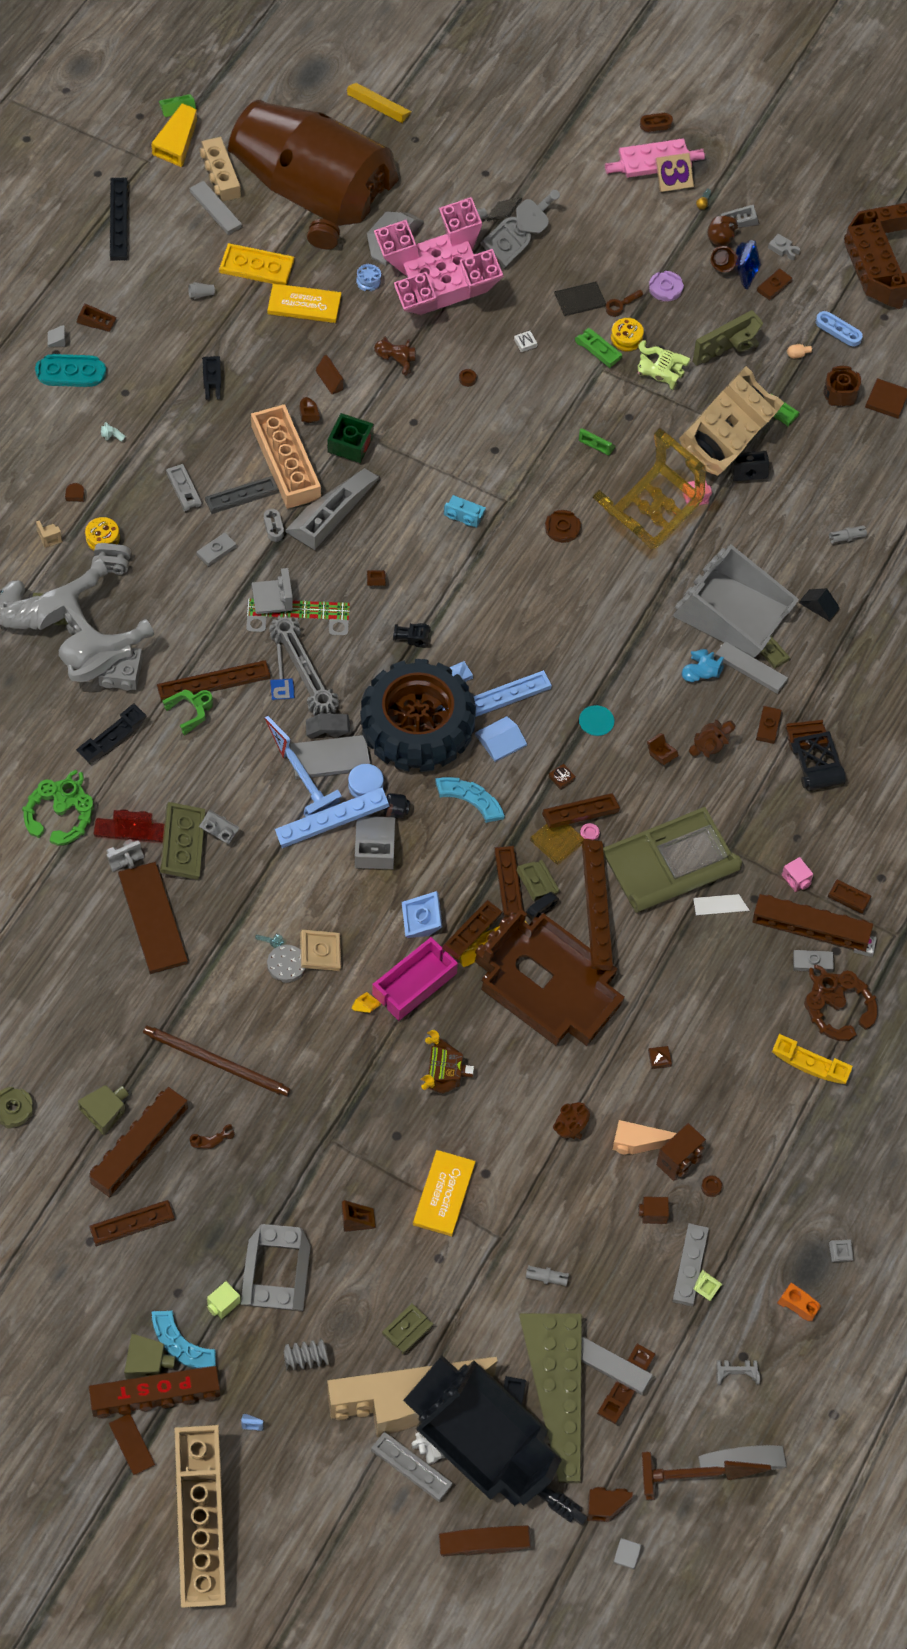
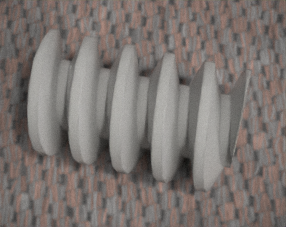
M319 1339L318 1346H316L314 1340L310 1342L309 1347L306 1342H302L301 1348H299L297 1343H294L292 1350L289 1344L285 1345L286 1371H288L289 1365H291L293 1370H296L297 1364L300 1365L301 1369H304L306 1362L310 1368L313 1367L314 1361H316L318 1367H321L322 1360L325 1361L327 1366L329 1365L327 1348L322 1339Z

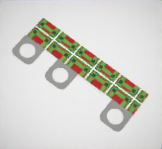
M248 599L246 628L248 631L263 632L266 629V617L280 616L285 618L287 614L289 619L294 617L295 621H298V618L330 619L329 633L332 635H346L348 633L350 603L292 601V611L256 614L254 599ZM253 619H259L262 621V626L254 629L250 623ZM340 622L344 624L345 629L342 632H336L333 630V625Z

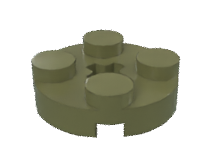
M14 1087L2 1089L0 1091V1124L4 1125L5 1128L11 1129L27 1122L33 1115V1103L28 1092L23 1089H14ZM9 1104H17L18 1106L16 1107V1110L9 1111Z

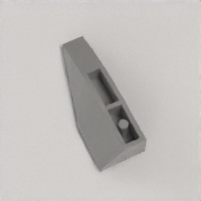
M365 468L308 505L286 529V533L315 550L378 481L379 476Z

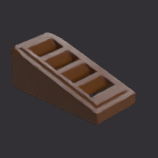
M84 303L76 323L110 332L117 317Z

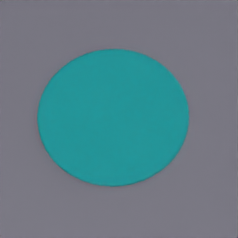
M593 705L581 712L579 724L586 733L601 736L612 730L614 716L607 708Z

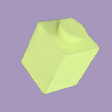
M225 1281L207 1297V1308L214 1316L218 1315L223 1319L240 1304V1295Z

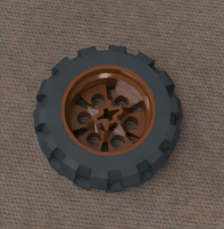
M415 659V663L406 664L405 660L392 664L389 672L383 669L371 680V686L365 689L361 700L362 735L367 745L371 749L374 748V754L386 764L392 761L395 763L396 769L407 772L410 771V768H420V773L433 771L434 766L437 764H441L444 767L457 759V753L461 754L466 750L471 742V734L475 731L476 706L474 696L469 692V686L459 674L452 676V669L439 662L436 666L431 665L428 659ZM443 707L445 708L444 711H440V712L435 713V712L438 711L439 709H441V708H443Z

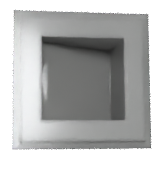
M65 325L48 331V347H65Z
M620 1538L613 1563L634 1569L641 1544Z

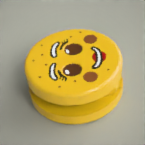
M632 318L617 320L612 326V344L621 351L636 350L639 347V343L643 341V326Z
M106 517L95 518L86 526V542L93 551L98 543L119 544V528L112 519Z

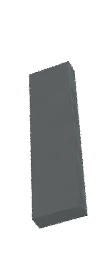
M273 476L206 496L205 501L211 514L277 494L279 493V488Z

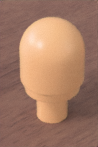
M803 344L791 345L787 350L788 356L792 359L802 358L806 353H812V347H804Z

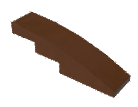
M530 1526L488 1527L439 1533L440 1555L443 1557L465 1554L466 1556L481 1553L497 1554L531 1548Z

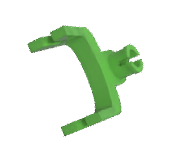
M183 690L162 700L166 711L183 699L188 700L197 710L198 715L196 718L180 725L184 736L205 721L206 714L204 710H209L213 707V697L209 691L203 690L194 695L189 690Z

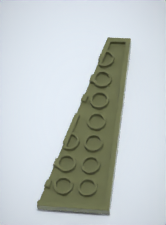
M520 1313V1322L545 1426L548 1430L550 1447L562 1459L557 1469L559 1483H581L582 1314Z

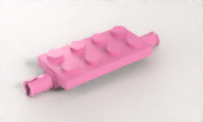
M684 139L619 148L620 161L605 163L606 174L625 173L627 178L658 173L656 158L684 153L690 154L692 168V161L704 160L705 154L703 149L687 150Z

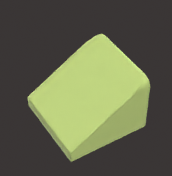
M702 1270L693 1289L711 1301L722 1283Z

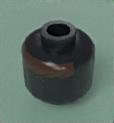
M389 793L386 798L390 807L382 810H384L386 817L402 819L405 815H408L410 801L403 794Z

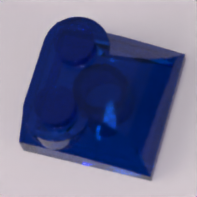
M749 240L747 243L742 242L736 249V255L738 256L736 260L741 284L745 289H749L761 266L757 244L754 240Z

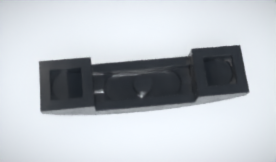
M133 703L120 714L118 721L94 740L88 739L76 751L88 763L100 759L123 743L145 720L146 714Z

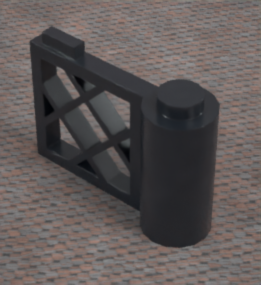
M830 731L794 738L791 747L793 754L798 755L804 777L801 778L803 788H806L807 791L845 784V771L840 765ZM827 738L828 746L824 748L817 744L818 739ZM806 742L812 746L807 752L801 749L799 743ZM814 747L823 752L820 759L810 754ZM827 754L833 757L834 763L828 764L822 761V758ZM807 757L817 762L815 767L807 768L805 763Z

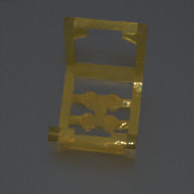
M661 428L654 433L656 446V462L654 466L616 505L613 506V501L600 490L593 495V499L605 511L623 523L650 549H654L663 543L698 507L705 495L706 466ZM670 446L686 458V466L695 477V488L665 464L666 449ZM659 473L691 499L682 510L675 505V501L672 498L666 497L660 488L653 487L650 484ZM644 489L651 494L654 500L651 506L647 500H641L638 497ZM632 501L638 506L642 514H647L652 519L655 525L663 527L661 532L654 538L636 520L623 512ZM663 506L667 512H673L676 515L669 523L660 512Z

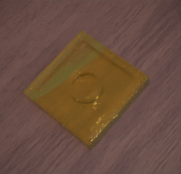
M546 824L530 837V841L557 865L577 849L584 840L569 824L551 829Z

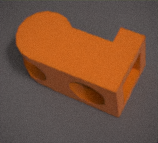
M793 1283L789 1284L777 1304L782 1307L786 1306L807 1321H812L821 1308V1305L812 1296Z

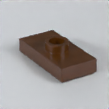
M779 268L757 287V292L771 300L792 282V277Z
M763 706L756 740L775 743L781 709Z
M838 879L828 894L829 898L862 914L872 897Z

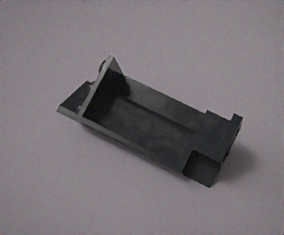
M441 1355L403 1399L419 1415V1423L416 1430L490 1500L498 1493H501L514 1506L519 1502L524 1506L552 1482L562 1459L543 1442L548 1430L475 1360L469 1365L464 1364L457 1370Z

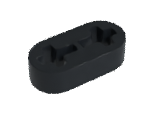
M553 892L547 893L527 909V917L532 921L535 917L539 918L542 913L546 914L559 902V898Z

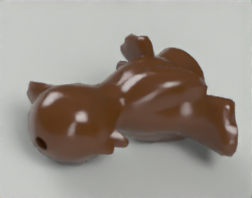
M386 336L382 340L377 341L374 350L380 358L389 360L390 357H393L403 366L402 374L404 376L411 373L410 362L416 361L415 347H411L409 339L406 341V345H394L388 341Z

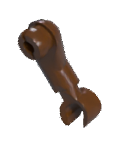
M228 1124L221 1133H216L212 1137L193 1134L189 1140L193 1148L212 1149L223 1142L224 1138H234L235 1132L232 1130L227 1133L233 1128L231 1124Z

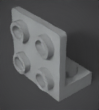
M288 568L281 569V576H278V580L252 582L256 614L292 611L293 597Z

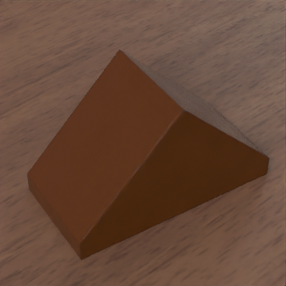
M346 1200L342 1201L344 1232L376 1228L374 1208Z

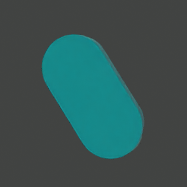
M49 354L44 356V359L41 361L39 360L35 366L37 379L48 386L93 387L100 384L106 377L104 362L92 355Z

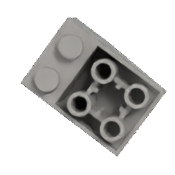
M364 816L357 819L355 868L393 869L395 818Z

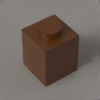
M643 1197L642 1204L638 1205V1216H642V1224H667L669 1217L668 1197Z

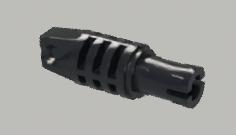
M546 1486L537 1494L548 1502L550 1509L571 1523L574 1520L583 1526L587 1521V1516L580 1512L582 1507L560 1491L554 1492Z

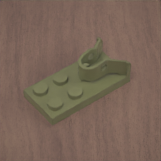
M751 310L696 339L693 363L696 366L706 363L711 358L721 355L732 347H735L740 352L749 350L754 346L758 347L759 342L755 336L763 326V321Z

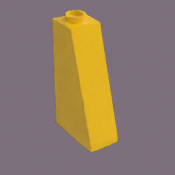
M184 104L180 105L151 143L152 155L179 167L183 166L197 123L196 109Z

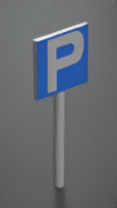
M277 644L280 679L270 680L272 701L294 699L293 678L283 679L281 645Z

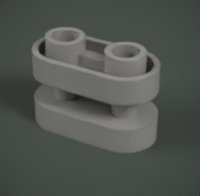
M107 543L95 545V556L92 562L97 558H101L108 572L123 574L128 571V560L131 555L129 547Z

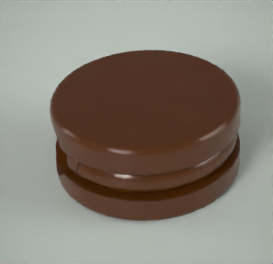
M317 219L309 225L307 240L316 248L333 249L338 244L340 229L332 221Z

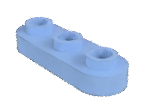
M822 311L818 313L816 325L849 346H858L861 343L863 335L860 330L830 312Z

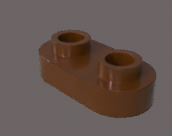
M668 113L644 115L640 119V128L646 132L667 130L672 127L673 117Z

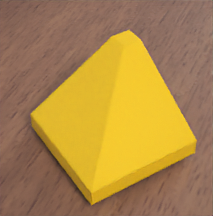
M366 992L355 999L351 1009L370 1013L381 1006V1003Z

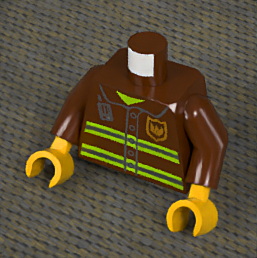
M436 1030L427 1032L431 1037L425 1038V1042L427 1044L434 1043V1046H431L429 1073L421 1078V1081L426 1083L421 1085V1088L444 1094L456 1087H460L461 1076L473 1078L474 1066L462 1064L463 1054L439 1038V1033Z

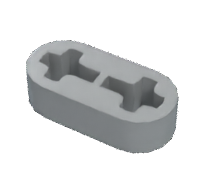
M275 509L266 510L264 513V524L267 536L273 542L281 541L284 537V528L280 514ZM270 516H273L274 522L271 521ZM276 528L278 534H275L273 532V529Z

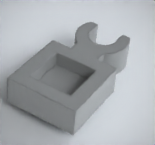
M777 234L768 245V249L780 256L786 254L790 260L795 259V254L793 253L800 254V248L792 246V241L780 234Z

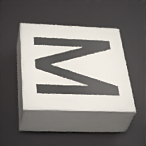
M531 331L514 336V341L521 352L537 347V342Z

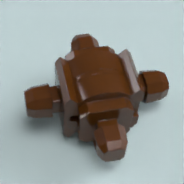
M715 719L714 723L705 725L700 733L695 734L694 744L689 749L690 754L694 757L703 752L709 758L710 754L720 752L724 744H729L730 733L736 727L733 721L730 720L721 725L720 721Z

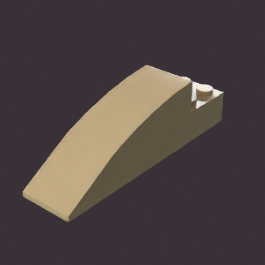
M497 1357L475 1360L491 1377L495 1376ZM474 1360L451 1364L459 1370L464 1364L469 1365ZM432 1366L327 1380L331 1419L345 1420L348 1416L366 1417L373 1413L377 1437H380L384 1432L393 1434L417 1426L419 1415L403 1399Z
M219 1426L175 1428L181 1608L226 1605Z

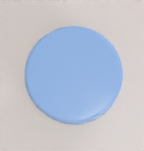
M371 764L356 766L351 770L348 777V788L354 798L383 788L384 785L382 772Z

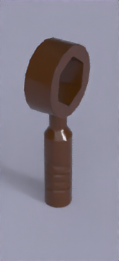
M642 290L627 296L623 301L617 299L609 300L606 304V313L612 317L620 316L623 312V305L629 304L643 296ZM616 306L619 309L613 310L609 307Z

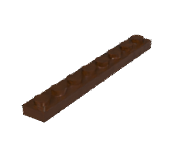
M584 839L582 842L591 966L592 969L611 971L613 961L603 843L598 840Z

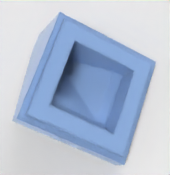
M243 1414L241 1419L243 1429L263 1430V1420Z

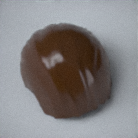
M719 246L713 250L710 261L718 272L728 273L737 265L738 257L730 247Z

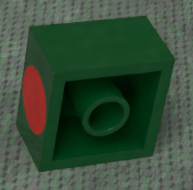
M340 413L327 439V452L361 463L374 437V423Z

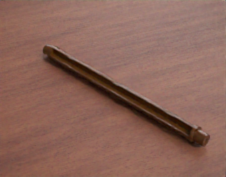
M146 1025L143 1034L148 1035L151 1039L248 1080L278 1095L282 1094L287 1097L291 1089L284 1086L283 1083H279L179 1039L156 1027L152 1028Z

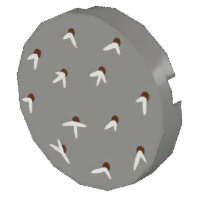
M278 946L268 956V972L274 979L281 980V982L289 983L298 980L306 969L301 968V950L295 946Z

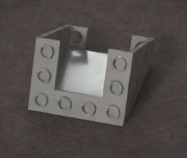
M730 544L726 549L722 548L703 568L704 574L697 576L693 581L695 585L693 587L690 586L684 593V597L675 605L676 611L673 616L755 657L763 650L771 639L770 636L793 609L799 599Z

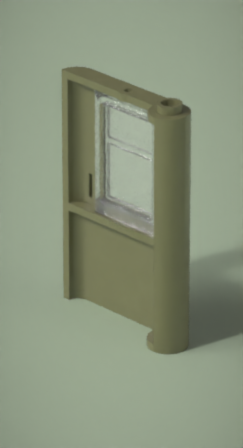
M706 807L603 848L604 856L636 913L740 871L742 866L741 858L739 855L730 852Z

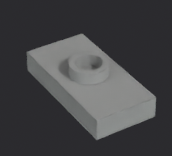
M224 532L198 550L197 556L209 567L235 549L236 543Z
M793 951L794 971H809V968H813L814 971L821 972L814 968V965L817 964L827 972H833V952Z

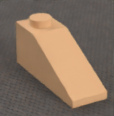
M619 1120L613 1150L626 1155L660 1149L677 1133Z

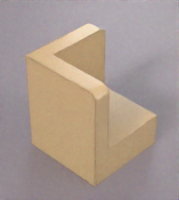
M40 520L36 521L37 532L45 548L62 542L61 531L58 526L56 527L55 524L42 527Z

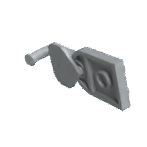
M552 190L538 205L530 199L524 200L516 208L517 217H508L503 220L480 243L486 250L493 249L502 268H505L529 244L530 233H540L547 227L549 221L543 210L560 197L559 191Z

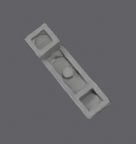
M783 1446L739 1447L716 1451L698 1457L700 1468L725 1467L724 1461L771 1465V1470L786 1468Z

